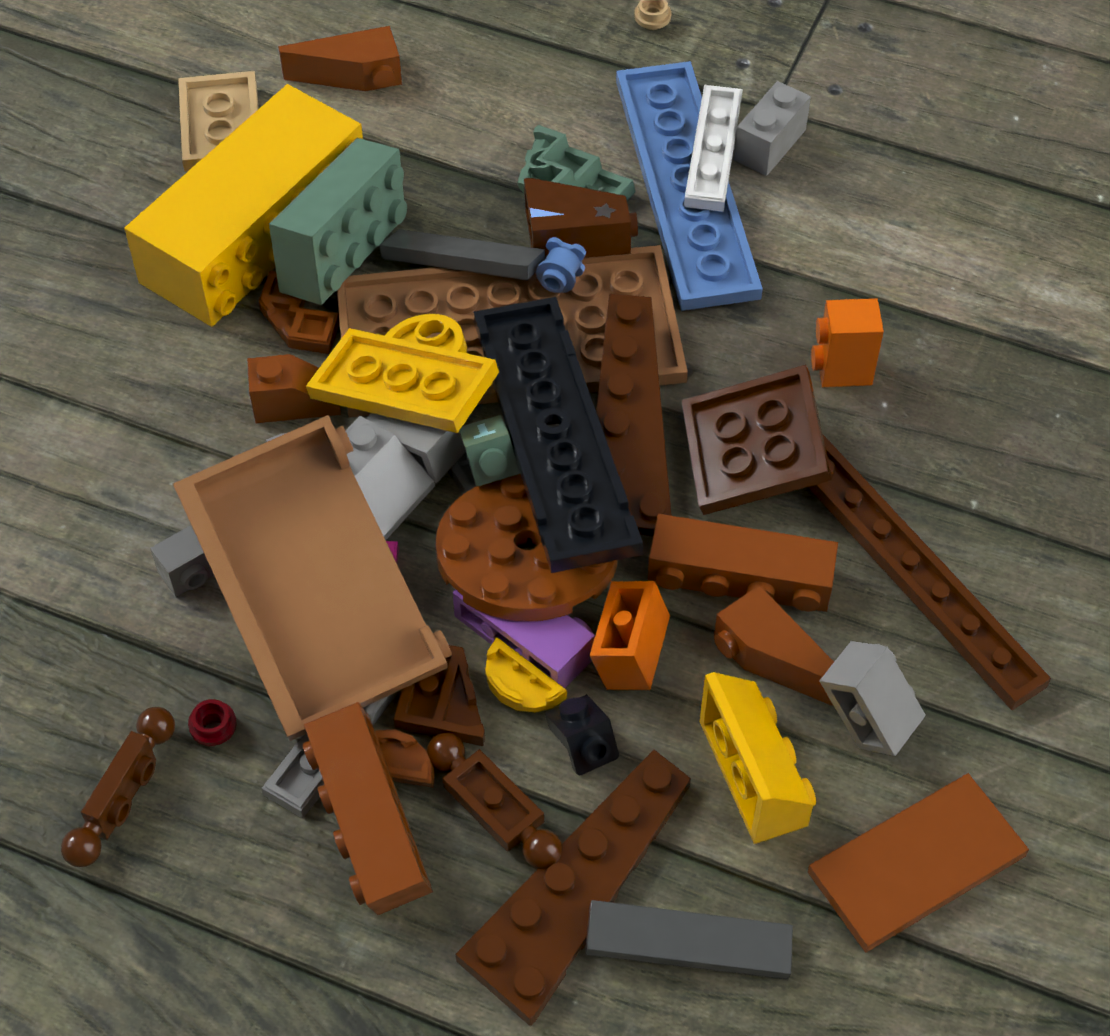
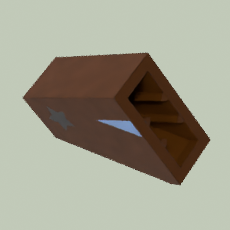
M535 178L524 179L525 213L531 248L545 249V259L549 254L546 244L552 237L559 238L562 242L571 245H581L586 250L584 258L631 254V237L638 236V220L636 212H629L626 196Z

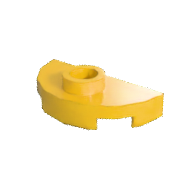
M496 637L487 651L485 675L489 689L501 703L516 711L536 713L552 709L567 699V690Z

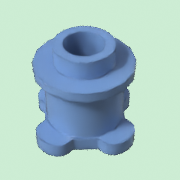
M552 237L546 244L549 254L545 261L538 265L536 276L542 286L550 292H569L576 283L575 276H581L585 270L582 260L586 255V250L579 244L571 245L562 242L559 238Z

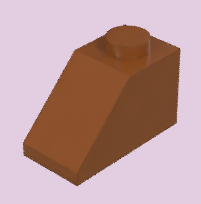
M291 354L247 358L249 394L255 423L341 415L340 405L310 399L306 385L319 367Z

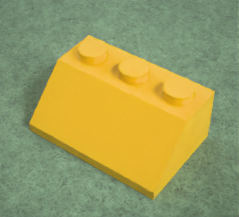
M716 672L705 675L699 722L753 843L757 844L808 827L813 806L816 805L815 793L810 781L807 778L801 779L795 767L796 754L788 737L782 738L776 726L777 714L769 697H762L754 681Z

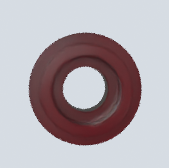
M216 699L204 700L197 704L188 719V728L192 738L205 746H216L226 742L232 737L237 726L233 709L226 703ZM212 721H218L221 723L219 726L215 728H205L206 725Z

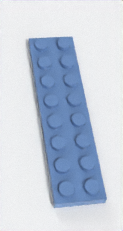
M691 61L616 71V84L681 311L761 300L763 288L729 182L724 212L684 207L686 186L702 101Z

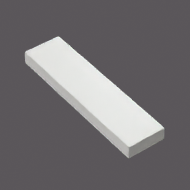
M704 85L684 207L724 212L743 89Z

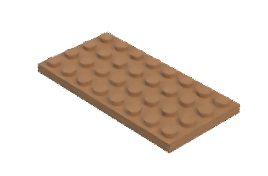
M661 245L631 248V254L584 258L582 260L585 266L583 274L575 276L576 283L573 289L564 293H554L545 289L537 279L536 273L529 280H520L439 267L352 275L337 290L341 338L349 328L385 336L391 328L408 318L423 314H440L454 319L460 325L467 344V354L484 357L474 324V311L556 297L564 318L565 329L569 332L589 393L599 391L609 294L651 297L659 385L687 383L688 375ZM440 333L430 334V335L427 336L426 338L435 337V336L439 335ZM493 383L478 404L498 402ZM347 407L349 418L369 416L371 414L370 412Z

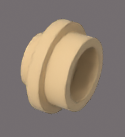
M640 0L635 8L634 18L641 27L656 30L669 24L671 9L666 0Z

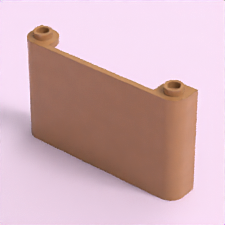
M329 415L173 483L290 741L307 734L304 724L356 702L365 707L448 668L445 658L452 656L442 631L438 630L432 633L430 627L425 624L350 467L346 455L354 451L350 439L343 426L334 428Z

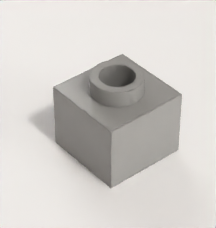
M191 526L150 548L158 574L175 597L188 590L200 587L208 578L214 576Z

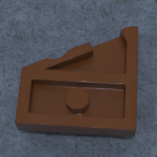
M449 645L452 656L445 658L448 668L402 689L393 719L394 728L430 736L451 733L459 737L464 743L484 746L485 730L478 712L476 695L468 673L463 647Z

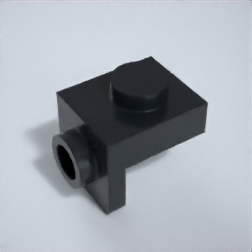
M587 694L579 698L568 699L561 703L559 707L545 712L549 729L568 750L572 768L577 775H583L618 759L619 751L610 718Z

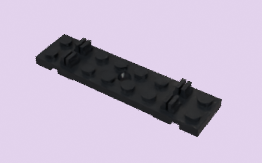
M551 297L474 311V324L484 357L495 359L499 373L492 383L551 573L643 555L641 535L633 515L631 516L629 511V502L614 464L569 332L565 329L564 318L557 298ZM559 424V426L557 427H550L548 425Z

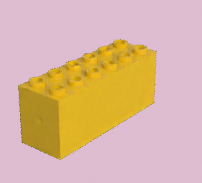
M286 84L124 227L138 282L213 327L223 316L229 315L234 310L236 304L251 290H255L269 274V271L275 268L269 223L356 138L363 139L361 123Z

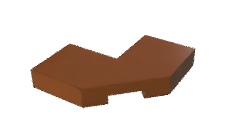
M269 271L259 299L260 311L289 348L330 354L340 324L339 313L303 308L306 300L279 292L276 271Z

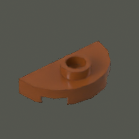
M396 729L375 731L393 781L434 788L435 769L427 751L413 736Z

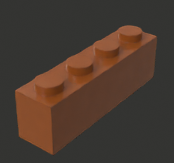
M658 514L649 556L647 581H655L657 585L665 589L674 590L682 588L701 591L713 597L731 596L741 598L760 585L777 604L793 606L798 610L807 612L815 610L827 612L833 586L838 542Z
M356 702L304 724L309 741L303 743V749L313 770L319 769L322 775L324 785L318 787L319 796L328 814L335 813L340 829L333 831V835L343 859L350 857L356 874L350 876L349 881L359 905L366 903L370 909L377 915H380L433 893L367 712L359 702Z

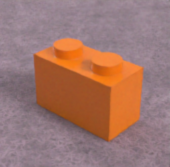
M878 298L826 300L824 316L816 320V339L819 345H813L811 350L813 371L819 370L822 387L870 386L873 384L884 333Z
M611 581L590 652V658L606 690H651L670 619V614L655 581Z

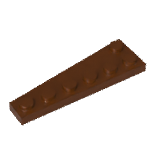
M609 294L596 413L629 502V511L631 516L633 515L639 533L640 535L654 536L658 514L670 516L672 514L652 298Z
M653 750L562 843V856L560 860L549 868H538L455 954L456 962L531 1027L566 976V970L580 949L583 950L586 945L591 900L614 903L624 882L632 870L635 871L647 853L648 846L656 839L689 789L691 778L656 750Z

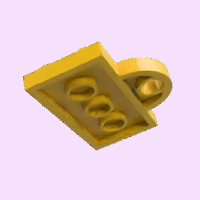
M423 314L398 323L385 336L349 328L308 382L306 389L310 399L458 433L498 375L499 370L495 359L467 354V344L462 329L454 319L440 314ZM440 333L439 335H437V336H435V337L426 338V337L429 336L430 334Z

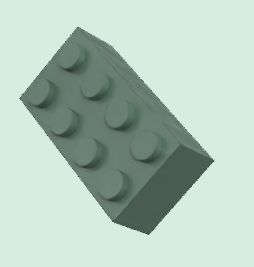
M356 138L269 223L279 292L322 305L341 287L342 283L354 270L362 265L363 261L372 251L383 243L390 232L403 222L407 213V203L404 201V170L401 167L400 151L398 148Z

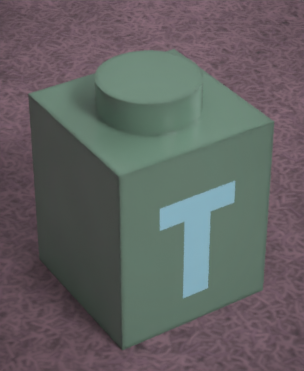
M501 415L462 426L459 432L476 486L520 474L509 433Z

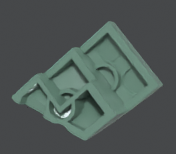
M541 125L535 127L533 132L535 140L532 149L527 150L525 156L526 165L521 169L517 181L519 189L523 193L525 178H535L624 195L627 201L636 192L632 179L603 170L598 156L569 147L566 134Z

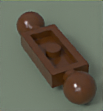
M150 707L139 715L136 723L137 733L133 731L129 733L83 807L81 814L85 821L84 825L69 831L64 836L61 843V853L65 861L74 867H87L93 864L101 853L102 845L100 838L108 840L115 827H120L126 821L132 806L131 800L141 785L145 786L154 774L156 768V758L153 753L154 746L167 742L174 733L175 720L172 714L165 708Z
M441 733L432 738L428 744L427 753L433 767L440 771H451L443 777L444 788L507 852L522 842L525 860L536 869L549 868L560 860L562 856V843L559 837L549 830H537L545 822L544 812L480 749L466 759L464 744L456 735Z

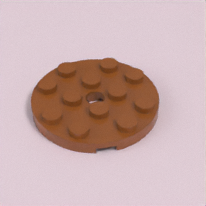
M520 474L476 486L464 493L444 513L436 534L437 565L446 585L450 583L453 588L463 595V602L470 607L487 615L506 620L543 621L571 614L573 606L590 597L595 600L603 593L613 579L618 560L551 573ZM527 538H531V542L537 545L532 550L520 549L517 546L526 543Z

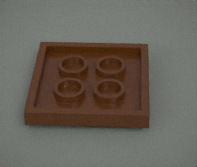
M806 364L682 400L698 506L703 515L832 480L811 376Z

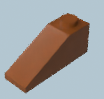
M390 26L278 46L284 80L359 91H370L402 85L400 56Z
M760 585L717 613L714 641L719 651L725 657L733 658L746 671L834 706L820 683V679L834 661Z

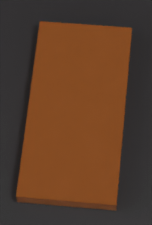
M967 773L809 865L807 872L866 953L1026 857L1029 848L971 775Z

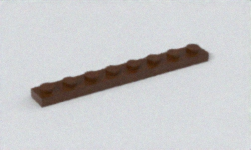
M823 435L832 480L809 486L808 488L1011 710H1014L1046 689L1051 680L1050 676Z

